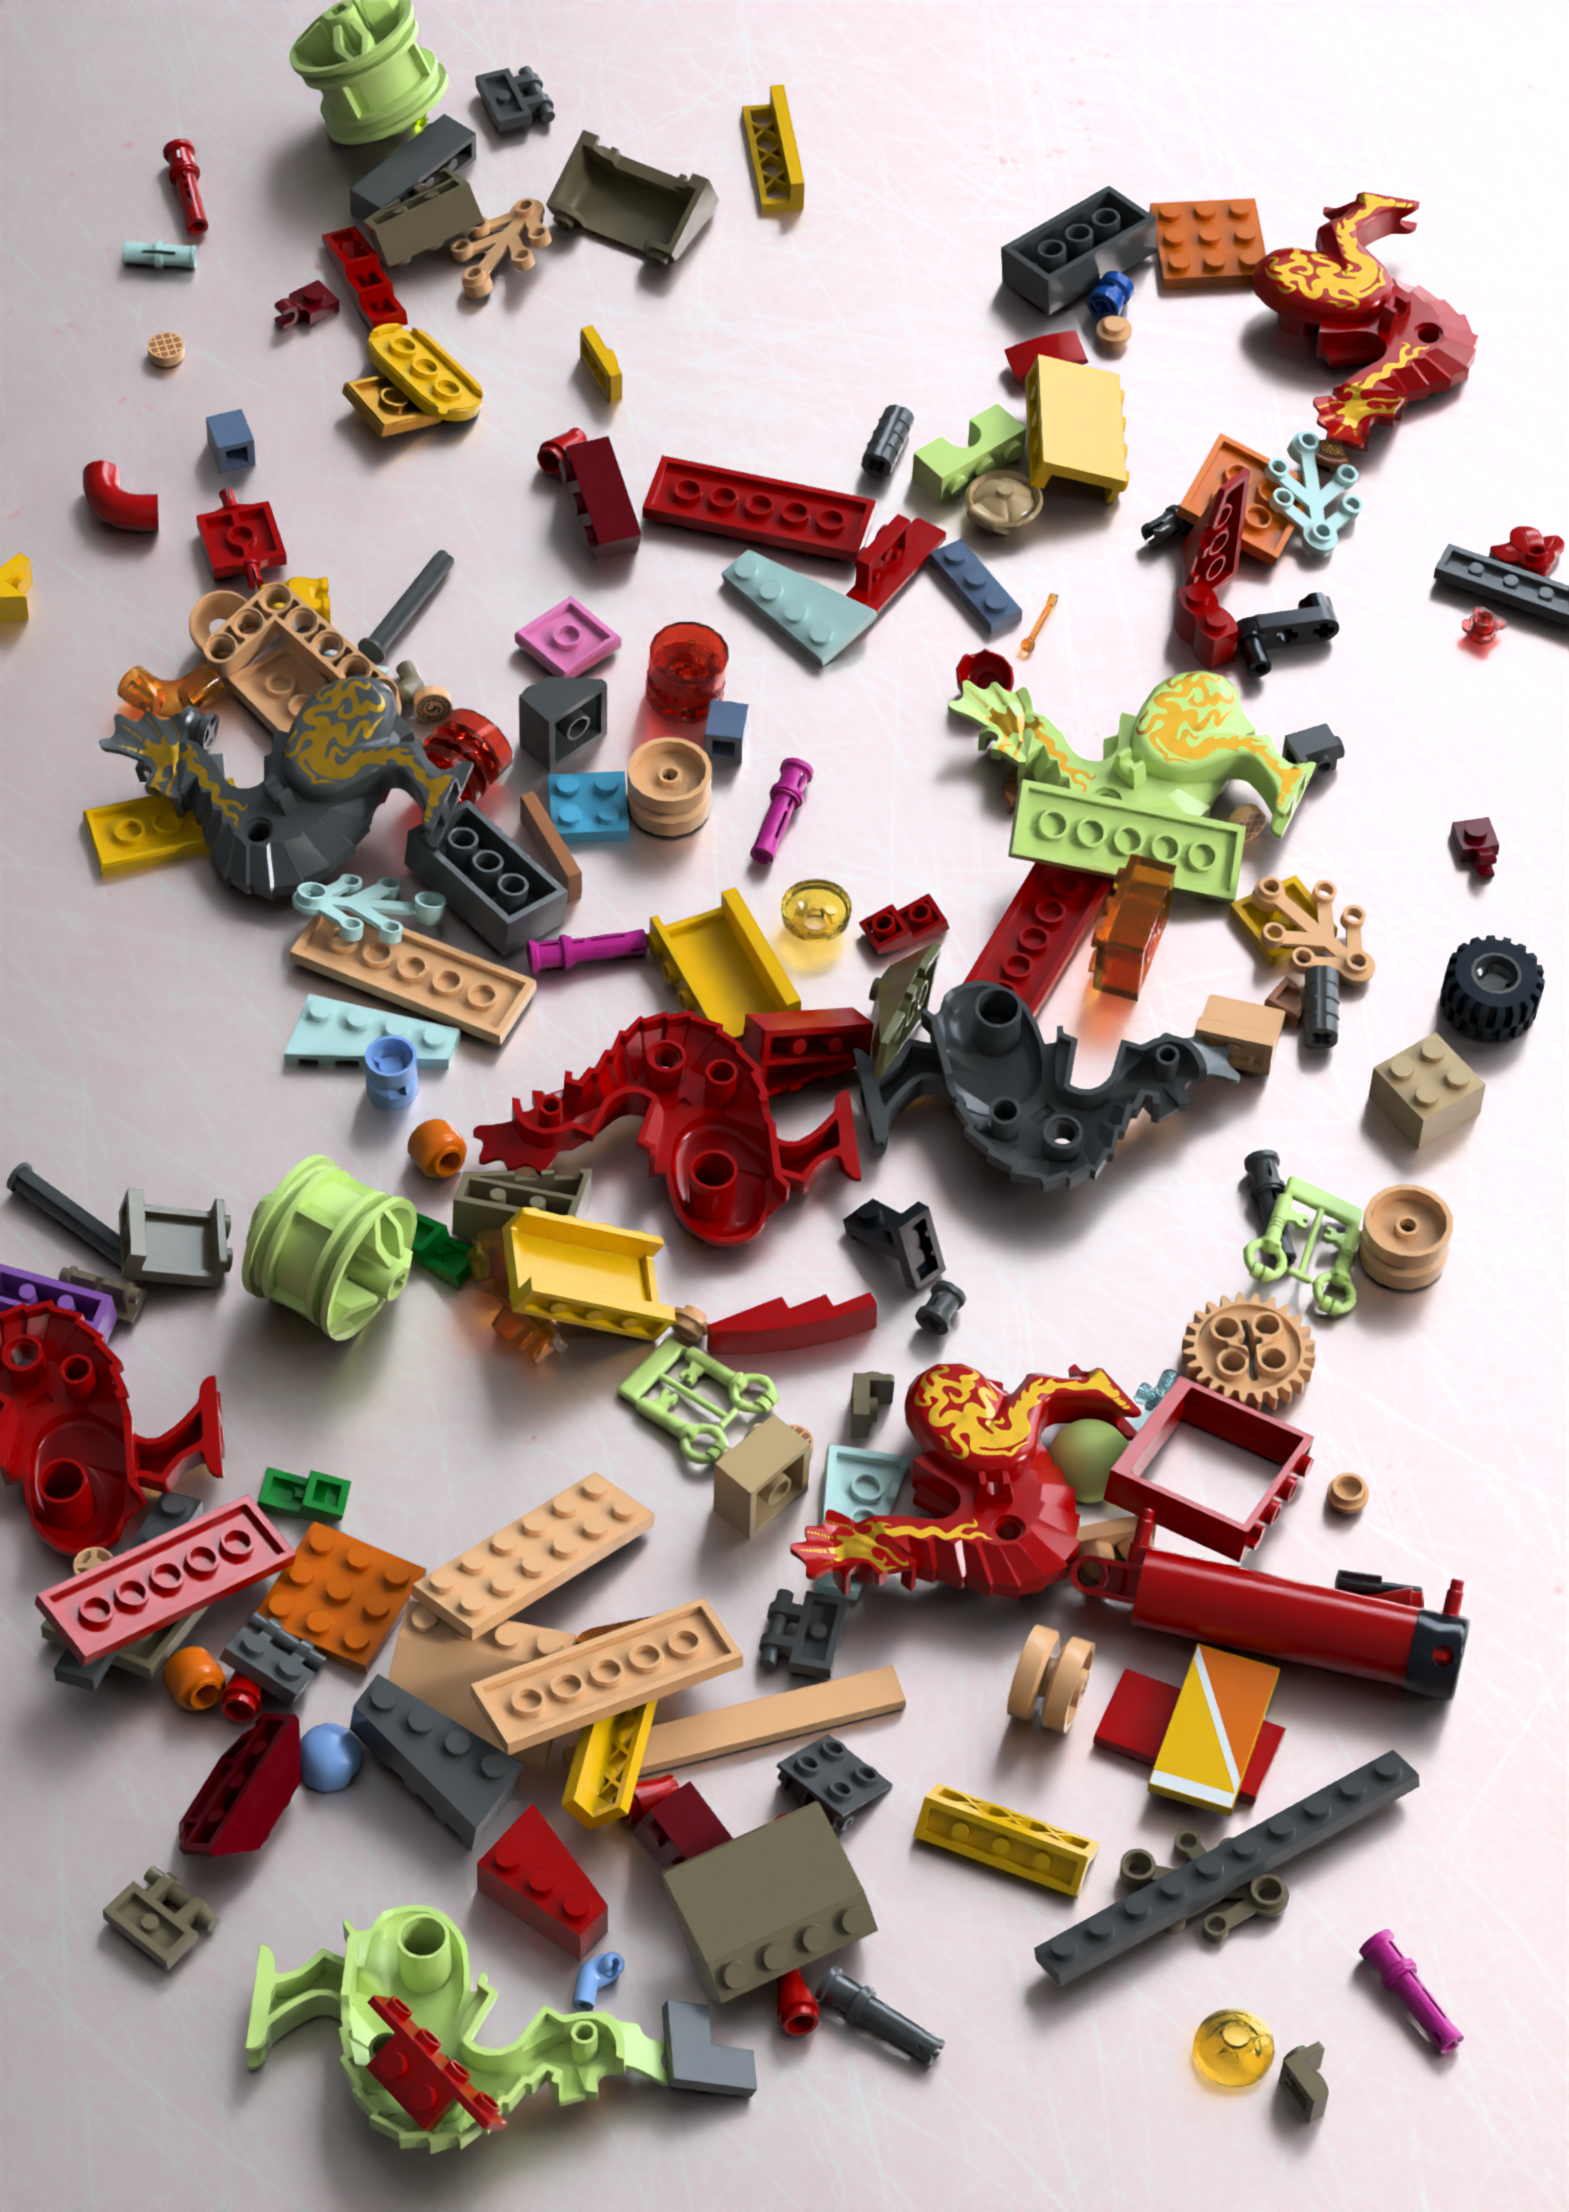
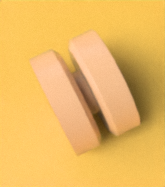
M674 737L649 740L638 747L629 759L627 770V807L631 819L642 829L662 836H677L690 833L701 826L710 814L712 765L707 753L695 743L683 738Z
M1399 1184L1384 1188L1373 1196L1364 1212L1363 1229L1359 1241V1259L1365 1271L1377 1282L1394 1289L1413 1290L1427 1286L1437 1279L1447 1263L1449 1244L1453 1233V1215L1447 1203L1435 1192L1418 1185Z
M1037 1624L1029 1634L1019 1659L1008 1697L1007 1714L1029 1721L1037 1715L1043 1703L1042 1720L1044 1726L1066 1733L1074 1720L1088 1685L1095 1643L1074 1636L1065 1642L1059 1654L1060 1637L1058 1631Z

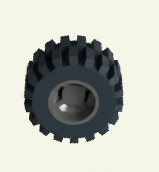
M1487 935L1486 940H1481L1479 937H1475L1470 940L1469 945L1462 943L1458 946L1457 952H1453L1449 958L1441 988L1440 1005L1444 1007L1443 1014L1446 1019H1453L1452 1026L1457 1031L1464 1028L1466 1030L1465 1036L1471 1039L1476 1034L1482 1036L1481 1042L1490 1043L1491 1037H1497L1498 1043L1506 1042L1508 1034L1513 1039L1521 1036L1522 1030L1527 1031L1536 1018L1545 986L1544 970L1542 965H1537L1538 958L1533 952L1526 953L1527 947L1521 943L1517 945L1512 944L1511 938L1503 937V940H1497L1495 935Z

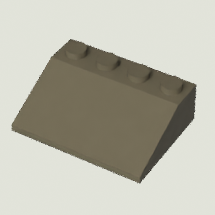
M817 1801L660 1872L702 1990L705 1995L720 2003L731 2000L878 1931L864 1889L820 1803Z

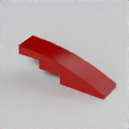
M356 226L323 234L322 241L348 294L371 330L388 323L407 325L406 310L395 298L393 284L380 268L379 255Z
M871 1292L835 1306L832 1305L825 1294L792 1308L787 1306L781 1296L709 1324L707 1327V1350L710 1355H753L797 1350L837 1341L876 1328L878 1304Z

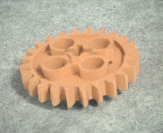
M1238 1292L1236 1302L1231 1303L1225 1295H1222L1219 1307L1208 1301L1205 1313L1201 1311L1195 1312L1193 1323H1187L1186 1333L1183 1336L1181 1348L1183 1350L1182 1364L1187 1365V1378H1196V1383L1204 1387H1208L1244 1405L1252 1404L1253 1408L1259 1412L1261 1404L1264 1402L1275 1410L1278 1398L1289 1404L1292 1399V1393L1301 1394L1304 1382H1310L1316 1354H1314L1316 1342L1309 1339L1310 1326L1301 1327V1314L1288 1316L1289 1304L1277 1309L1274 1307L1275 1297L1269 1298L1264 1304L1260 1303L1258 1293H1254L1251 1301H1245L1243 1294ZM1242 1324L1247 1325L1249 1353L1247 1346L1243 1345L1245 1332ZM1248 1355L1251 1359H1254L1252 1372L1255 1381L1250 1379Z

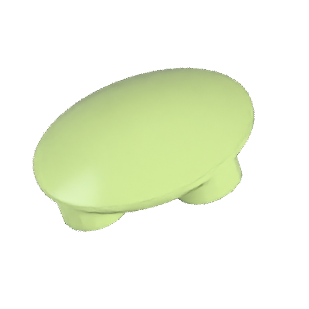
M1082 1419L1070 1423L1056 1435L1051 1444L1049 1454L1055 1466L1061 1467L1067 1485L1075 1487V1500L1093 1503L1103 1501L1110 1469L1127 1448L1129 1442L1114 1426L1097 1419Z

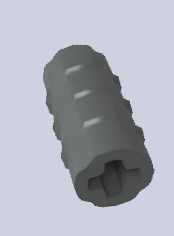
M896 404L889 405L885 408L882 417L879 418V423L873 431V436L870 442L867 443V449L862 457L861 466L869 475L885 478L891 474L894 465L897 464V459L900 453L903 452L906 440L909 439L908 435L915 419L912 412L906 407Z
M1315 965L1305 971L1304 1042L1312 1048L1328 1049L1338 1043L1340 1020L1339 972L1334 967L1328 965Z

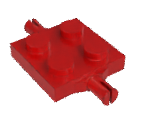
M224 488L219 492V497L223 504L222 508L215 512L196 515L197 527L213 577L216 579L245 573L249 588L255 590L256 582L257 588L260 589L261 585H264L260 573L261 569L287 564L286 551L270 503L265 501L255 504H238L234 490L228 488L227 496L226 489Z

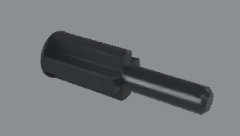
M1339 1569L1335 1578V1589L1361 1595H1373L1413 1587V1591H1423L1422 1587L1382 1582V1575Z

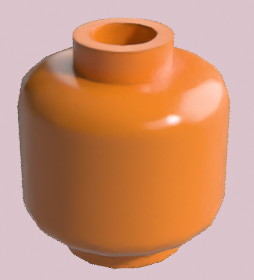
M432 1119L423 1122L411 1133L408 1140L407 1151L411 1159L424 1174L431 1178L441 1179L455 1174L462 1167L467 1156V1146L462 1136L451 1124L442 1119Z
M191 1646L179 1650L171 1656L163 1669V1683L178 1705L186 1710L197 1711L213 1706L219 1700V1696L226 1686V1676L212 1654L202 1647Z

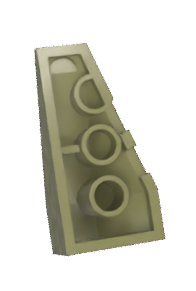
M933 943L890 965L881 978L876 977L869 993V1000L874 1001L871 1014V1022L874 1023L872 1035L873 1077L882 1078L902 1050L906 1040L912 1036L921 1023L922 1010L924 1008L928 1010L942 945Z

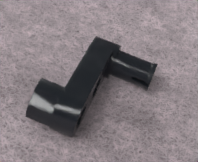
M1313 592L1299 601L1298 609L1257 614L1238 620L1236 622L1238 626L1236 646L1243 653L1248 673L1251 676L1261 677L1271 671L1272 664L1266 650L1319 643L1335 637L1339 632L1340 626L1330 597L1322 592Z

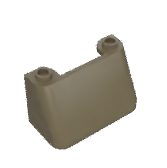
M583 130L546 203L548 209L554 215L553 220L565 228L572 229L574 225L644 253L650 261L660 266H666L667 263H675L712 216L719 203V198L709 179L692 173L690 179L684 174H680L679 178L622 156L618 148L611 147L609 149L599 146L600 137Z

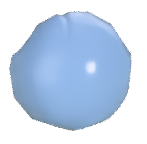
M335 1723L315 1725L300 1741L301 1780L309 1788L322 1792L338 1791L346 1788L351 1777L356 1771L360 1770L363 1758L361 1741L349 1728Z

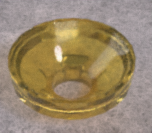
M822 879L804 880L791 886L782 898V921L786 929L799 939L809 942L828 941L841 935L850 923L852 914L851 899L842 887L833 882ZM812 917H819L826 921L827 925L822 929L815 930L807 927L805 921Z
M1226 2008L1212 2013L1199 2026L1193 2044L1194 2058L1203 2074L1212 2081L1230 2087H1243L1259 2081L1268 2073L1275 2053L1274 2038L1270 2028L1256 2014L1243 2009ZM1229 2027H1240L1248 2033L1249 2040L1244 2045H1232L1224 2039L1223 2033Z

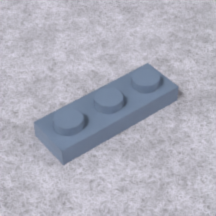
M962 539L930 553L929 563L990 635L1022 620L1023 610Z

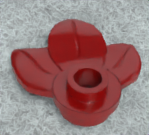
M1517 526L1510 532V542L1493 545L1490 547V552L1498 561L1509 565H1520L1526 571L1546 576L1551 572L1555 564V557L1564 552L1565 542L1559 535L1543 537L1540 531L1534 527Z

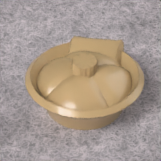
M1010 470L990 471L978 476L969 484L965 494V501L968 507L967 515L978 526L981 525L986 530L1001 535H1008L1010 532L1022 528L1039 514L1043 505L1042 491L1038 487L1030 486V478L1019 472Z

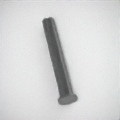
M439 550L370 637L360 640L358 650L371 662L381 663L385 659V650L454 564V558L448 555L445 550Z
M21 1163L12 1171L7 1181V1188L10 1191L22 1193L121 1266L120 1235L35 1174L29 1163Z

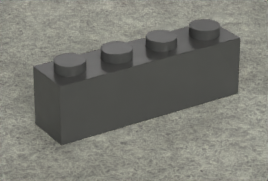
M443 114L436 121L428 124L412 140L405 142L388 159L381 161L373 171L353 184L349 189L351 215L363 222V220L395 199H400L401 203L415 195L413 188L418 184L425 183L427 187L440 178L438 171L444 167H448L456 174L460 173L477 159L476 133Z

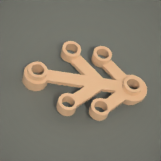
M524 198L519 200L507 214L491 220L482 216L484 222L475 225V229L470 232L473 239L480 240L471 243L469 239L461 238L451 244L450 249L453 258L458 262L467 261L474 255L490 250L479 265L471 266L463 273L462 284L468 297L481 298L492 291L493 284L490 273L508 249L511 252L513 266L517 271H526L534 266L535 261L532 251L524 247L519 235L522 231H528V237L533 248H544L551 243L552 239L548 227L541 225L545 214L542 202L531 198ZM507 227L504 231L488 236L490 232Z
M1268 876L1257 881L1251 896L1254 906L1264 912L1278 910L1303 931H1286L1281 924L1270 922L1264 926L1260 937L1262 944L1269 949H1278L1281 946L1297 947L1289 961L1290 968L1294 972L1305 974V971L1312 966L1328 965L1334 967L1339 972L1341 981L1350 986L1363 985L1373 977L1376 968L1375 962L1362 948L1361 928L1365 921L1366 913L1360 906H1346L1340 917V924L1346 929V947L1335 938L1332 903L1337 894V888L1332 882L1320 880L1313 888L1311 898L1316 904V922L1285 895L1284 886L1279 879ZM1319 891H1324L1328 893L1329 896H1323L1319 893ZM1348 916H1354L1358 921H1353ZM1268 933H1274L1279 938H1272ZM1309 948L1324 949L1332 957L1315 956ZM1297 958H1303L1308 963H1301Z

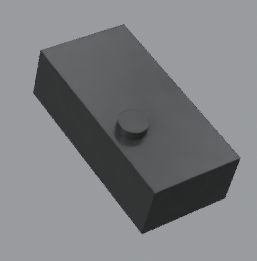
M1108 185L1001 247L1002 281L1046 313L1051 314L1096 288L1106 272L1117 271L1121 273L1157 252L1156 217Z
M468 799L456 806L437 851L429 848L423 824L408 831L404 864L434 892L442 894L446 898V903L503 956L526 945L528 939L535 940L564 924L568 891Z

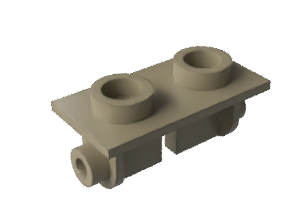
M73 1265L69 1269L63 1267L59 1275V1281L112 1295L118 1316L117 1320L133 1324L147 1294V1290L136 1287L134 1282L124 1283L106 1277H98L95 1274L78 1270L77 1266Z

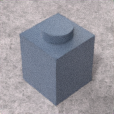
M242 409L206 417L208 445L220 473L256 465L254 439Z
M711 700L704 735V752L707 753L709 760L742 763L748 731L749 704Z

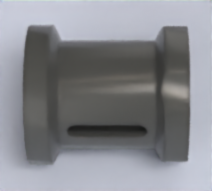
M938 1280L930 1290L931 1297L927 1304L919 1307L915 1318L924 1330L935 1335H944L950 1329V1319L953 1314L966 1302V1296L953 1283Z

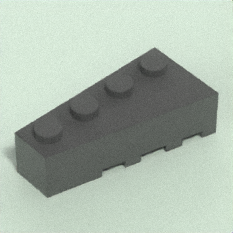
M379 1674L376 1675L354 1704L350 1730L387 1767H392L405 1780L404 1785L415 1796L419 1794L434 1809V1815L445 1826L449 1825L461 1837L460 1841L472 1852L518 1789L524 1764Z

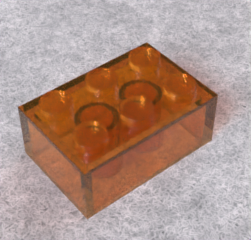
M1131 853L1126 868H1118L1113 889L1117 890L1114 897L1108 895L1102 913V918L1106 920L1103 926L1096 925L1091 941V947L1096 948L1092 953L1088 972L1094 973L1092 989L1138 1002L1170 917L1176 865Z

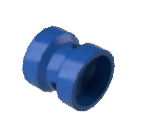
M1106 272L1098 282V287L1094 288L1087 298L1086 304L1089 311L1098 319L1112 315L1118 316L1123 310V305L1127 304L1134 294L1133 283L1120 272Z

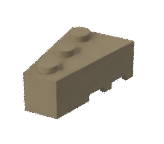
M444 167L438 171L440 178L426 187L425 183L418 184L413 188L415 195L401 203L400 199H395L363 220L374 250L379 255V260L388 267L403 266L412 260V256L422 251L436 250L443 245V241L455 235L463 236L469 234L475 229V225L484 222L471 186L467 181L448 167Z
M592 1168L579 1169V1175H554V1170H541V1176H516L515 1171L464 1172L453 1199L452 1235L504 1245L502 1227L522 1207H534L541 1211L559 1215H570L577 1219L585 1220L591 1201Z

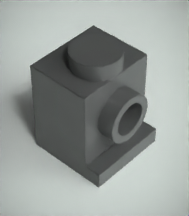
M1327 723L1285 735L1282 757L1292 764L1303 762L1317 763L1312 776H1321L1335 770L1337 759L1343 758L1345 755L1342 740L1339 736H1334Z

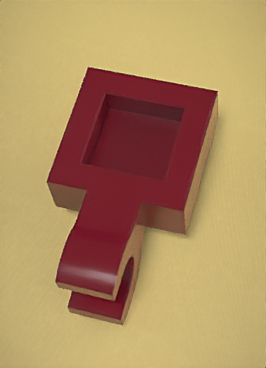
M317 280L290 293L289 298L276 302L275 308L281 315L275 317V322L282 329H288L302 319L311 325L338 312L340 300Z
M1490 817L1452 822L1451 835L1460 859L1473 860L1479 879L1494 877L1495 873L1492 864L1497 863L1496 855L1499 853L1500 844Z

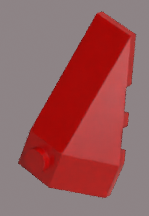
M1243 468L1218 489L1188 537L1183 541L1180 548L1181 560L1179 568L1181 588L1200 581L1215 592L1237 574L1250 471Z

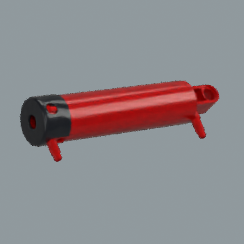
M1147 1508L1141 1510L1140 1518L1137 1520L1133 1542H1130L1126 1562L1100 1556L1085 1555L1078 1558L1070 1569V1579L1077 1590L1086 1594L1134 1604L1131 1619L1132 1626L1397 1686L1405 1691L1448 1701L1453 1700L1455 1697L1471 1625L1469 1617L1459 1615L1464 1596L1463 1588L1465 1583L1463 1580L1454 1578L1451 1580L1450 1587L1446 1593L1443 1611L1438 1612L1151 1547L1149 1545L1154 1527L1153 1519L1155 1512ZM1087 1562L1096 1563L1102 1571L1100 1582L1093 1587L1084 1585L1079 1577L1081 1567Z

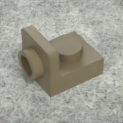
M875 1371L853 1373L851 1438H867L869 1422H877L878 1404H892L895 1384L894 1375Z
M1320 2041L1307 2048L1301 2045L1291 2050L1283 2059L1278 2081L1308 2123L1324 2115L1329 2095L1328 2086L1324 2078L1316 2071L1321 2067L1325 2050Z

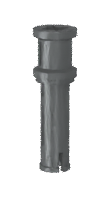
M1268 1149L1252 1152L1244 1159L1245 1170L1250 1173L1252 1180L1250 1195L1255 1203L1259 1204L1265 1233L1277 1196L1284 1193L1286 1187L1285 1182L1279 1176L1278 1166L1280 1165V1157L1277 1152ZM1285 1223L1280 1241L1282 1243L1281 1248L1286 1254L1287 1266L1295 1262L1297 1257L1293 1248L1289 1224ZM1270 1254V1262L1273 1266H1276L1277 1258L1274 1254Z
M834 1965L827 1972L816 1991L815 1999L820 2002L827 2000L847 2013L846 2018L849 2021L859 2023L862 2020L925 2061L926 2064L931 2065L941 2053L938 2051V2048L943 2049L945 2041L943 2039H939L877 1999V1994L873 1987L869 1985L863 1987L843 1974V1968Z

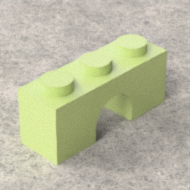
M997 403L970 419L968 445L970 447H956L941 436L914 452L912 478L941 504L949 498L964 492L969 484L978 476L998 470L1009 462L1012 463L1018 460L1024 454L1026 428Z

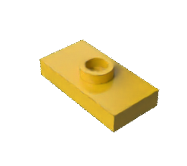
M593 325L581 328V357L606 398L610 402L622 399V372L618 367V360L614 351L607 349Z

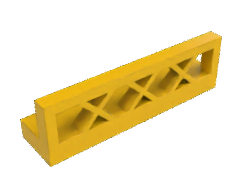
M784 85L770 86V104L742 106V118L761 211L804 209L805 182ZM771 117V121L765 127H762L753 122L751 118ZM763 139H766L776 146L768 152L757 145ZM769 163L781 169L775 176L763 171ZM776 188L787 194V197L768 199L767 194Z
M658 1699L581 1728L561 1806L588 1830L629 1814ZM634 1728V1731H633V1732L627 1737V1739L624 1741L625 1737H626V1736L630 1733V1731ZM626 1760V1762H625V1764L623 1765V1767L616 1773L617 1769H618V1768L624 1763V1761ZM617 1794L615 1803L607 1806V1804Z
M937 1783L925 1796L913 1834L916 1838L1074 1897L1080 1893L1088 1865L1097 1855L1100 1845L1099 1842Z

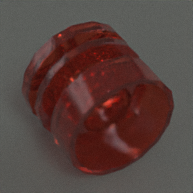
M676 622L665 626L655 634L649 648L647 679L645 683L646 699L653 711L664 719L679 724L697 723L708 718L711 700L723 701L729 652L723 637L710 626L697 622Z
M459 708L452 710L437 726L433 735L428 736L422 743L428 760L439 769H449L465 761L474 763V767L457 805L467 799L475 805L489 789V785H493L512 763L511 747L500 729L485 716L469 709Z

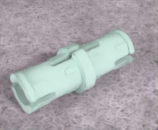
M156 240V244L124 241L122 260L123 264L154 265L155 269H163V266L196 268L197 246L165 244V241Z

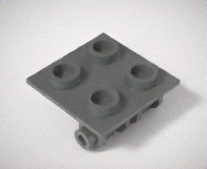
M829 1734L777 1763L776 1766L781 1770L777 1778L782 1782L781 1787L784 1790H787L798 1800H801L800 1802L804 1806L812 1801L819 1802L833 1829L839 1827L843 1831L854 1820V1816L850 1814L852 1811L893 1786L875 1768L867 1765L849 1751L843 1743L835 1740Z

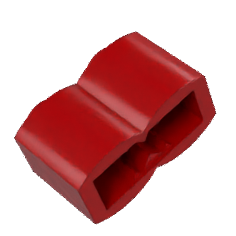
M1200 581L1178 589L1173 619L1174 628L1184 641L1192 645L1196 659L1209 670H1214L1234 662L1238 626L1233 616L1222 607H1219L1214 591Z

